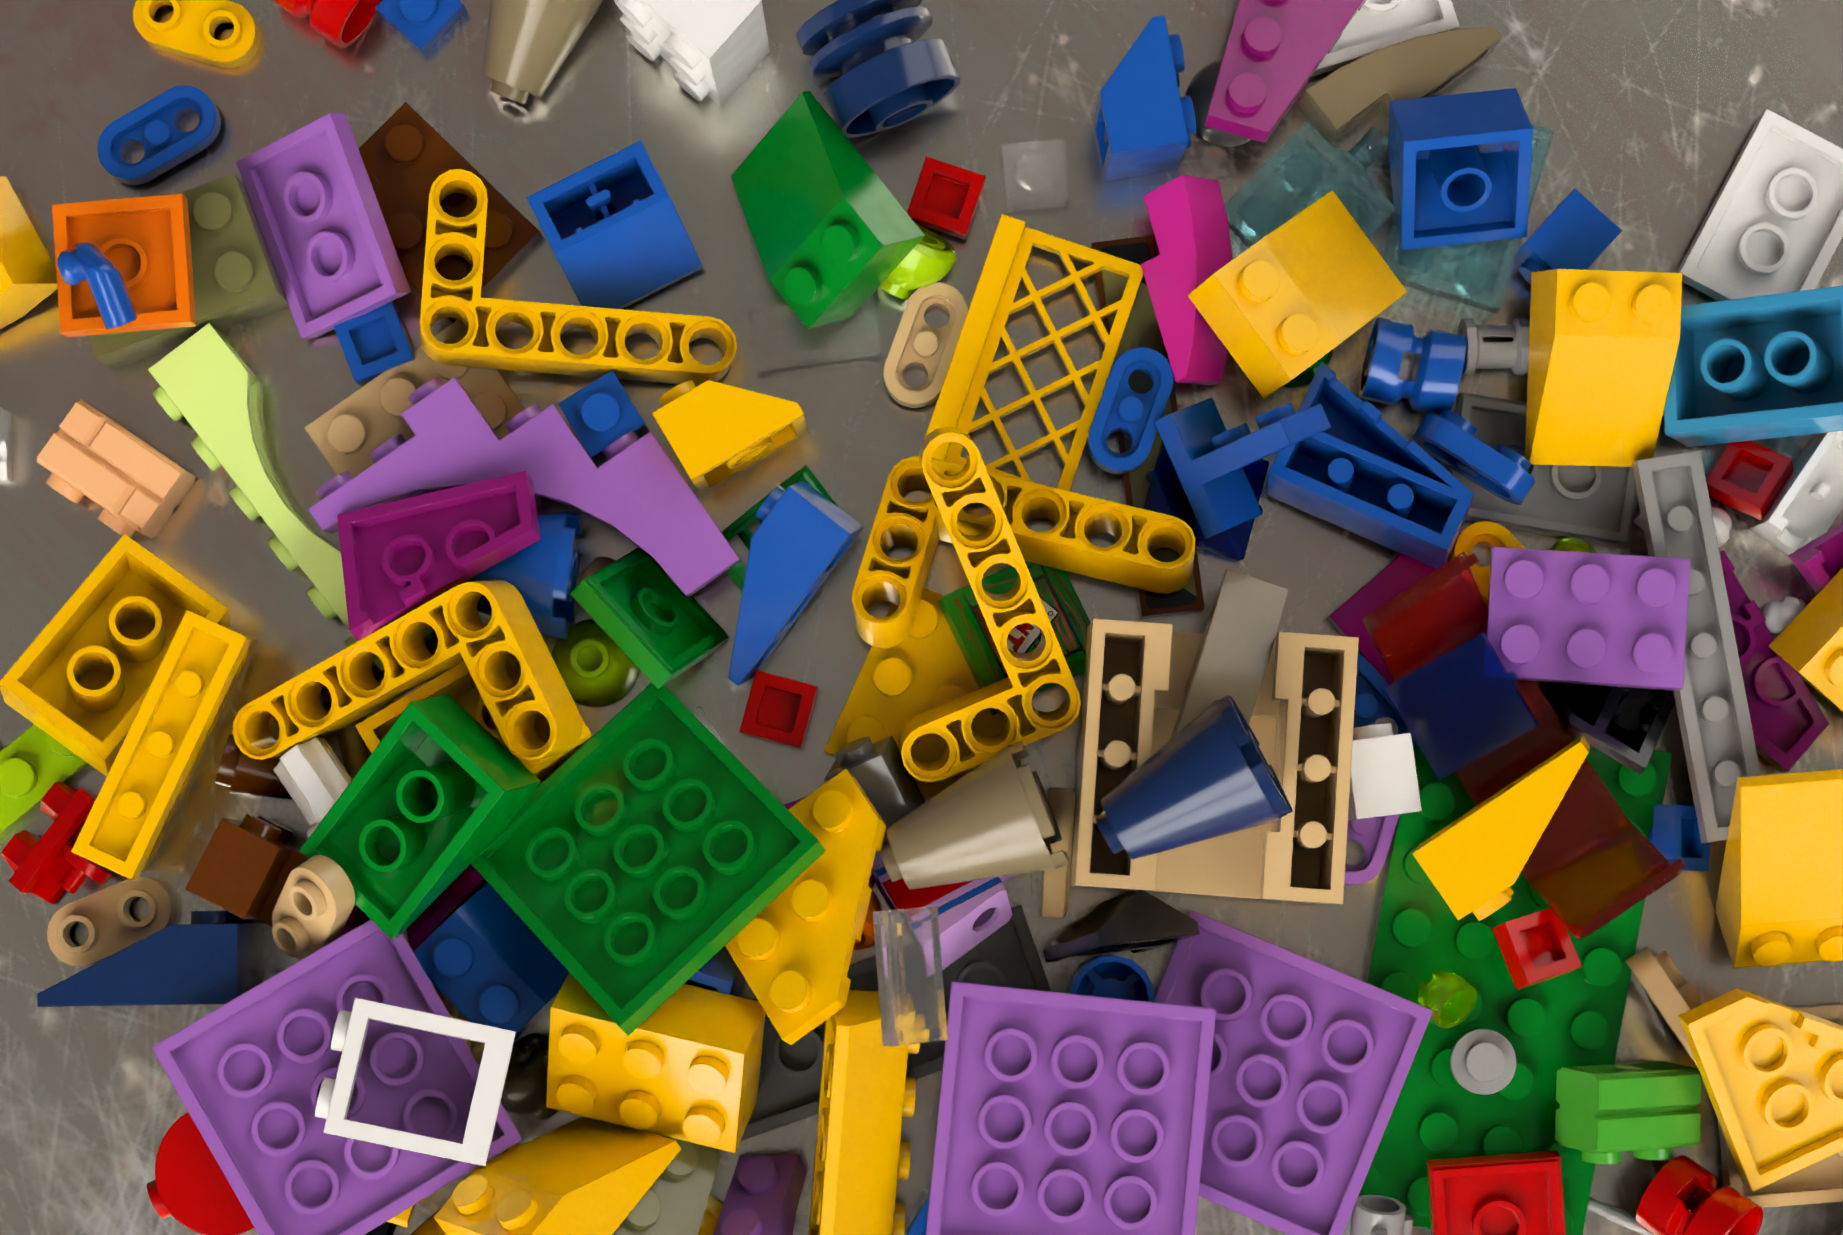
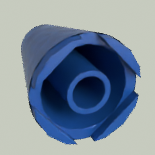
M569 511L537 514L541 536L539 541L463 583L493 579L509 582L522 595L542 635L553 639H568L569 632L566 622L572 623L576 600L570 593L576 588V580L580 573L581 553L573 550L575 535H583V517L581 513ZM482 595L478 601L477 612L491 616L492 608L490 602Z

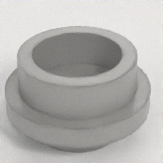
M1475 1029L1463 1034L1455 1042L1450 1054V1068L1455 1080L1464 1089L1475 1094L1488 1095L1499 1092L1510 1083L1516 1070V1055L1511 1043L1500 1033L1489 1029Z

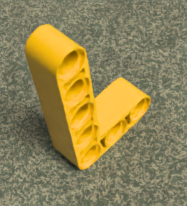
M463 169L448 170L439 175L433 182L428 204L420 313V340L426 355L435 362L452 366L602 377L613 370L618 379L675 384L693 380L695 385H700L707 380L717 382L728 372L737 350L736 336L730 326L720 319L707 316L481 298L488 203L486 187L479 177ZM452 193H462L473 200L476 208L471 214L457 218L444 212L440 203L446 196ZM457 255L467 260L472 270L463 279L452 281L442 277L435 267L443 257ZM452 317L465 325L467 334L457 343L446 344L433 336L431 327L441 318ZM515 322L522 324L528 329L532 340L521 349H510L499 342L496 337V331L506 323ZM570 328H581L593 336L596 346L586 354L577 355L564 348L560 337ZM635 333L648 334L658 344L659 353L651 359H637L626 349L625 340ZM700 338L710 339L719 346L722 360L712 365L701 364L693 359L689 351V344Z
M949 426L937 428L926 436L920 447V464L1009 677L916 715L907 721L901 730L899 738L903 765L910 775L920 781L930 783L944 780L980 765L1009 745L1023 741L1024 745H1028L1065 729L1074 722L1081 706L1078 688L981 454L967 433L959 428ZM956 442L967 449V463L957 474L942 475L932 467V454L941 444ZM970 503H983L991 508L993 515L988 529L977 535L965 534L959 530L956 522L961 509ZM993 564H1009L1017 571V580L1013 588L999 595L986 591L982 587V578L985 571ZM1023 623L1034 624L1042 632L1041 641L1034 650L1022 654L1008 648V634L1014 627ZM1056 683L1066 689L1065 701L1055 711L1043 712L1032 706L1033 694L1043 684ZM987 708L999 709L1007 716L1006 724L1001 732L995 736L985 737L978 735L972 730V720L978 712ZM928 733L938 734L947 742L946 750L940 758L927 762L919 760L912 754V744L918 737Z
M919 456L902 459L893 466L889 473L853 587L852 606L858 634L866 643L878 648H889L898 645L907 638L915 620L938 540L953 543L933 495L921 502H911L903 498L908 491L913 489H925L931 492L922 471ZM931 459L933 469L942 475H954L964 468L962 465ZM988 472L1025 561L1155 593L1170 594L1181 590L1188 584L1193 574L1196 538L1192 528L1185 521L1167 514ZM977 502L970 503L959 512L956 522L957 527L965 534H981L990 526L993 517L992 512L983 517H973L964 511L970 505ZM1036 518H1046L1053 521L1056 526L1045 532H1035L1029 529L1026 524ZM1097 533H1109L1119 541L1108 547H1098L1091 544L1088 539ZM896 545H908L915 549L912 555L904 559H893L885 554L887 550ZM1159 548H1171L1177 551L1181 557L1172 562H1160L1154 559L1150 553ZM881 601L893 603L898 607L893 614L886 617H875L867 612L873 604Z
M493 579L466 582L451 588L249 702L238 711L233 721V736L241 752L250 758L263 760L283 756L294 746L307 742L316 736L321 738L330 736L463 661L504 744L512 754L520 759L533 761L570 751L577 745L582 735L583 723L579 710L522 595L509 582ZM482 595L488 599L492 608L491 619L488 625L482 623L477 612L478 601ZM429 625L434 629L438 638V645L434 655L428 651L424 642L425 631ZM510 654L517 658L521 667V676L517 684H514L509 679L506 672V661ZM376 655L384 666V678L381 684L377 682L372 672V662ZM323 685L329 690L332 698L329 712H326L320 700ZM538 713L543 714L550 725V737L547 743L542 742L536 735L534 726ZM272 715L278 721L280 728L277 741L272 737L269 729V720Z

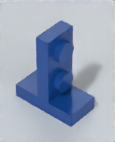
M1213 398L1206 399L1154 421L1205 539L1263 515L1243 467L1331 428L1321 404L1299 413H1295L1291 402L1255 417L1259 430L1253 433L1250 432L1247 423L1226 430Z

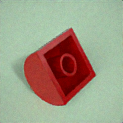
M188 1112L185 1113L169 1128L163 1137L156 1155L155 1180L147 1183L148 1195L155 1211L162 1219L173 1216L183 1226L203 1235H238L255 1228Z

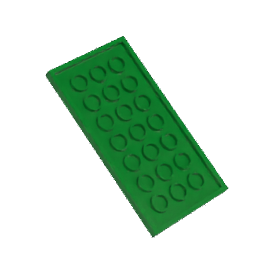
M1425 702L1415 713L1419 723V736L1413 748L1422 811L1400 814L1389 847L1364 982L1431 1009L1433 1013L1359 1196L1369 1194L1382 1195L1399 1200L1406 1206V1215L1414 1218L1413 1226L1431 1230L1426 1160L1557 1150L1561 1157L1566 1235H1583L1596 1164L1582 1161L1580 1150L1560 1146L1555 1140L1556 1110L1560 1108V1104L1556 1101L1557 1070L1568 1066L1615 1063L1632 972L1625 960L1634 955L1636 951L1652 865V847L1649 844V830L1653 826V804H1663L1672 753L1654 749L1646 769L1639 775L1590 745L1589 753L1516 882L1510 886L1514 891V894L1510 896L1512 900L1481 921H1478L1473 912L1457 920L1412 853L1420 843L1578 738L1563 730ZM1558 906L1582 967L1570 973L1516 990L1492 929L1504 922ZM1489 1029L1496 1031L1511 1043L1515 1051V1074L1510 1083L1499 1092L1488 1095L1472 1093L1458 1084L1451 1072V1050L1455 1042L1463 1034L1471 1030Z

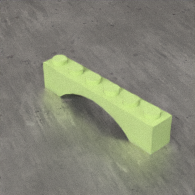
M208 323L148 369L160 385L152 391V394L175 422L185 417L196 431L198 436L190 441V443L208 467L215 472L223 466L236 486L228 492L243 513L252 522L261 516L274 532L275 536L269 539L267 543L280 561L290 571L300 566L314 585L306 591V594L328 621H331L338 615L349 630L341 551L323 540L296 512L277 482L264 444L260 419V381L225 336ZM430 625L425 631V643L431 638L437 637L436 632ZM352 635L344 642L349 647L358 641ZM376 655L372 662V668L377 666L384 673L383 663Z

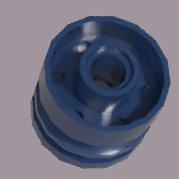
M838 0L816 13L797 31L796 38L802 53L813 56L809 61L813 77L821 79L839 77L827 88L823 95L834 122L847 138L869 135L906 123L947 97L960 84V75L944 41L937 38L917 40L924 35L933 22L929 9L919 6L922 0Z

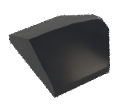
M1548 682L1545 694L1564 730L1577 738L1583 735L1589 745L1639 775L1646 769L1675 704L1673 690Z
M1132 890L1104 901L1083 913L1057 932L1043 949L1046 963L1056 962L1068 957L1121 951L1140 953L1199 935L1197 921L1148 892Z

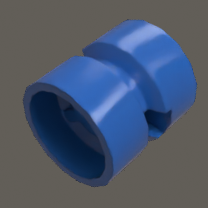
M1378 317L1374 323L1364 358L1359 398L1395 405L1403 397L1409 399L1413 410L1441 415L1444 410L1451 411L1464 367L1467 346L1466 336L1436 329H1430L1424 336H1418L1413 324ZM1404 351L1416 353L1409 380L1398 378Z
M1113 954L1094 955L1081 962L1070 975L1066 988V993L1155 1002L1153 984L1146 971L1133 960Z

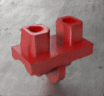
M60 781L52 785L42 798L40 807L43 812L54 820L52 825L41 838L25 829L14 834L1 851L2 857L14 871V874L8 880L22 893H32L46 902L55 905L65 890L75 894L87 877L100 884H106L113 875L111 870L71 852L98 795L81 787L77 790Z

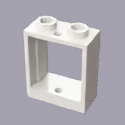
M355 998L352 1012L340 1010L338 1013L331 1050L340 1051L342 1055L336 1079L325 1076L323 1078L315 1117L326 1119L323 1133L486 1166L516 1032ZM370 1020L485 1044L462 1144L346 1120Z

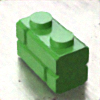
M1665 1061L1561 1067L1560 1070H1557L1556 1101L1560 1104V1108L1556 1110L1555 1140L1560 1146L1580 1150L1581 1160L1589 1163L1618 1164L1621 1163V1154L1625 1151H1633L1632 1156L1639 1159L1670 1160L1672 1159L1673 1148L1693 1147L1695 1144L1700 1143L1701 1113L1696 1109V1106L1701 1104V1074L1698 1068Z

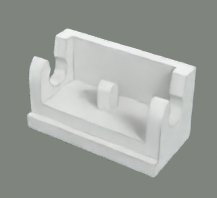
M1843 431L1813 434L1794 462L1793 473L1763 520L1756 519L1750 527L1752 532L1786 555H1790L1825 534L1843 508Z

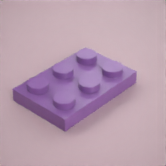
M328 113L236 162L301 339L317 338L333 330L334 325L369 313L411 292L345 113Z
M1492 547L1483 677L1682 690L1684 684L1690 559Z

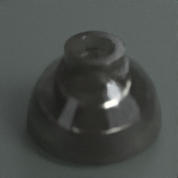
M549 1033L528 1034L514 1042L501 1097V1103L507 1113L517 1115L534 1113L540 1120H545L559 1111L546 1107Z

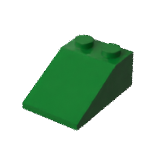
M804 91L797 97L731 175L769 281L807 329L850 318L925 236L810 91Z
M449 694L412 701L301 847L300 851L308 859L315 855H323L335 861L345 871L353 885L355 905L389 938L395 939L500 835L541 781Z

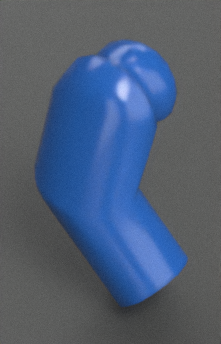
M76 243V249L65 250L58 255L57 264L67 284L76 285L81 281H88L106 329L115 328L137 319L121 273L94 244Z

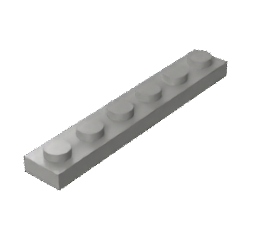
M1701 450L1637 460L1632 463L1648 556L1690 559L1684 684L1682 690H1673L1700 839L1701 843L1727 840L1737 778L1761 776Z

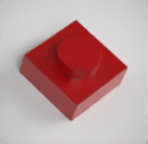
M926 156L907 214L915 224L966 240L986 176Z
M1752 441L1729 443L1706 478L1709 498L1762 521L1793 473V459Z
M756 670L739 732L802 749L818 686Z
M1558 906L1504 922L1492 929L1516 990L1570 973L1582 967Z

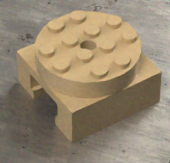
M1092 619L1087 627L1081 730L1076 756L1077 791L1070 886L1343 904L1359 637L1278 632L1276 634L1249 726L1260 743L1259 748L1268 765L1271 764L1293 812L1275 822L1133 860L1125 849L1114 854L1104 839L1096 822V818L1105 813L1101 800L1170 740L1204 633L1172 631L1173 624Z

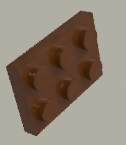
M407 102L358 148L406 279L421 293L429 193L437 177L448 170L463 169L472 172L481 179L487 190L488 203L481 298L542 237L540 231ZM452 193L446 196L440 203L444 212L457 218L471 214L476 208L473 200L462 193ZM457 255L443 257L435 267L442 277L452 281L463 279L472 270L469 262ZM446 317L451 323H454L456 320H458L456 318Z

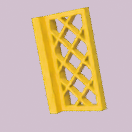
M1001 214L925 438L937 428L949 426L959 428L965 433L970 434L993 422L1008 455L985 465L987 471L1033 483L1037 482L1030 480L1020 458L1053 443L1064 464L1057 488L1070 491L1092 421L1143 277L1141 265L1026 227L1025 221ZM1033 246L1058 254L1069 276L1036 291L1025 269ZM1071 259L1090 266L1076 271ZM1103 269L1127 277L1128 281L1121 300L1099 311L1095 309L1081 281ZM1022 280L1029 295L1014 302ZM1074 285L1089 316L1056 331L1041 300ZM1034 304L1049 335L1016 351L1005 329L1009 315ZM1116 313L1110 334H1108L1102 319ZM1094 324L1105 346L1100 360L1076 371L1061 339ZM1002 340L1009 355L994 361L1000 341ZM1054 344L1069 375L1036 391L1021 359ZM1013 363L1028 395L995 410L984 388L988 376ZM1096 372L1088 395L1081 379ZM1073 383L1085 406L1081 419L1056 431L1041 398ZM981 399L988 414L973 421ZM1033 403L1048 435L1015 450L1000 418ZM1076 431L1068 454L1061 438ZM956 442L943 443L932 454V459L965 466L967 463V459L961 457L964 446ZM1013 462L1019 476L998 469Z
M186 610L71 852L131 880H138L141 871L148 872L258 640Z

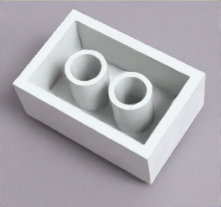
M614 0L623 13L620 18L621 22L630 30L626 34L629 42L652 61L659 55L662 56L677 71L673 75L675 81L700 102L707 95L721 107L770 52L762 0Z

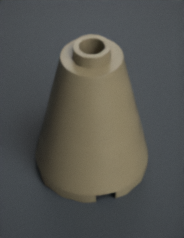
M491 0L482 75L494 79L490 91L522 104H526L529 93L542 97L604 0Z
M1023 741L1009 745L886 828L889 842L882 845L880 854L892 882L904 879L909 890L1058 869L1069 864V857L1065 851L1061 850L1053 853L1051 844L1063 839L1037 771L1031 772L1029 764L1020 766L1018 760L1030 756Z

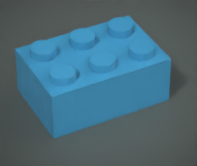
M1843 286L1681 306L1680 340L1664 407L1665 435L1687 447L1843 431Z

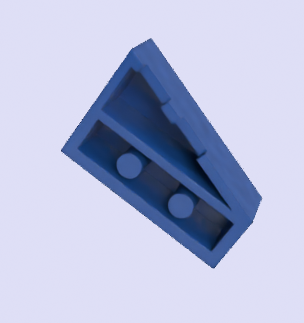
M1321 361L1297 413L1321 404L1331 428L1278 451L1268 472L1266 495L1442 571L1466 521L1474 493L1413 440L1409 442L1381 418L1382 413L1367 400L1364 403L1336 379V373Z

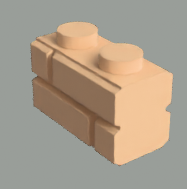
M82 399L74 404L60 424V429L52 435L37 456L36 461L52 472L45 482L47 485L76 504L80 502L84 495L104 508L97 517L98 520L123 536L125 533L130 538L135 531L151 539L156 537L173 514V509L180 504L195 483L196 476Z

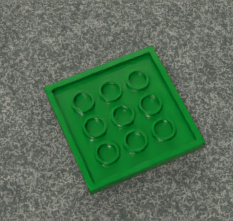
M651 682L534 790L507 827L471 865L609 1017L629 1036L826 850L819 840L665 686L657 689Z

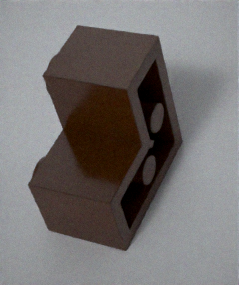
M246 813L242 821L222 818L185 890L242 919H258L273 927L272 913L290 872L307 861L308 858L300 851V847L289 842L294 832L261 815L257 818Z

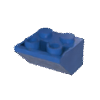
M1165 15L1152 17L1100 91L1093 125L1104 182L1178 170L1185 149L1191 148L1190 135L1196 134L1193 102L1190 95L1180 97L1179 73L1185 71L1183 47L1178 33L1168 34Z
M641 140L526 197L581 306L623 309L703 268L676 208Z

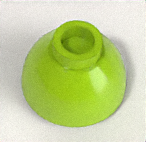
M918 224L916 225L925 236L879 286L887 293L908 300L918 288L927 287L942 280L951 271L958 259L953 246L949 242Z
M593 619L582 620L569 626L568 639L558 638L551 656L574 702L589 707H601L620 700L634 685L639 668Z

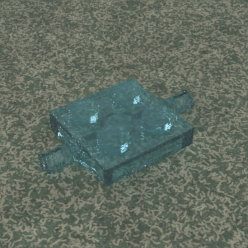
M1305 122L1224 204L1229 228L1241 239L1245 250H1247L1263 237L1333 190L1368 239H1370L1395 213L1394 205L1374 187L1366 171L1388 148V138L1384 135L1366 152L1365 150L1381 133L1377 128L1371 127L1346 152L1344 149L1329 144Z

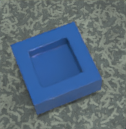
M382 0L375 7L379 15L424 56L467 12L464 4L459 0Z
M393 301L369 313L333 326L354 381L359 385L373 380L387 370L415 360L412 352L414 351L396 304Z
M1653 804V826L1649 830V844L1652 847L1651 869L1709 872L1710 842L1701 843L1695 806Z

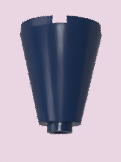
M1227 695L1220 700H1215L1101 800L1105 813L1097 817L1096 822L1114 854L1125 849L1134 860L1275 822L1293 812L1271 764L1268 765L1259 748L1260 743L1231 696Z

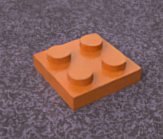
M182 193L52 204L61 334L66 337L196 326L188 199ZM76 243L94 244L121 273L137 319L115 328L106 329L88 281H81L76 285L67 284L57 264L58 255L62 251L76 249Z

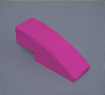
M1180 175L1143 195L1160 254L1142 263L1141 267L1175 382L1212 386L1222 381L1228 350L1187 295L1212 274L1233 260L1229 224L1219 181Z

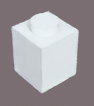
M1392 723L1353 728L1354 740L1352 744L1348 821L1422 811L1411 733L1393 735Z

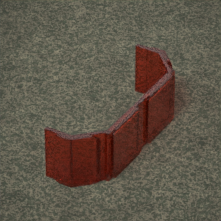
M1462 552L1362 618L1386 666L1385 670L1395 683L1397 690L1442 757L1448 762L1475 806H1477L1572 743L1574 739L1569 732L1564 730L1558 715L1535 681L1483 677L1487 608L1470 569L1479 560L1474 553L1467 556L1465 552ZM1585 758L1523 867L1521 874L1528 881L1532 889L1550 906L1552 912L1576 938H1585L1681 874L1680 870L1686 866L1680 858L1666 859L1629 821L1587 758Z

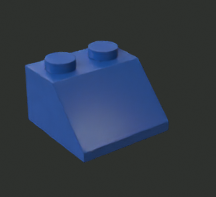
M1516 88L1389 101L1388 159L1398 242L1401 250L1527 237L1533 127Z

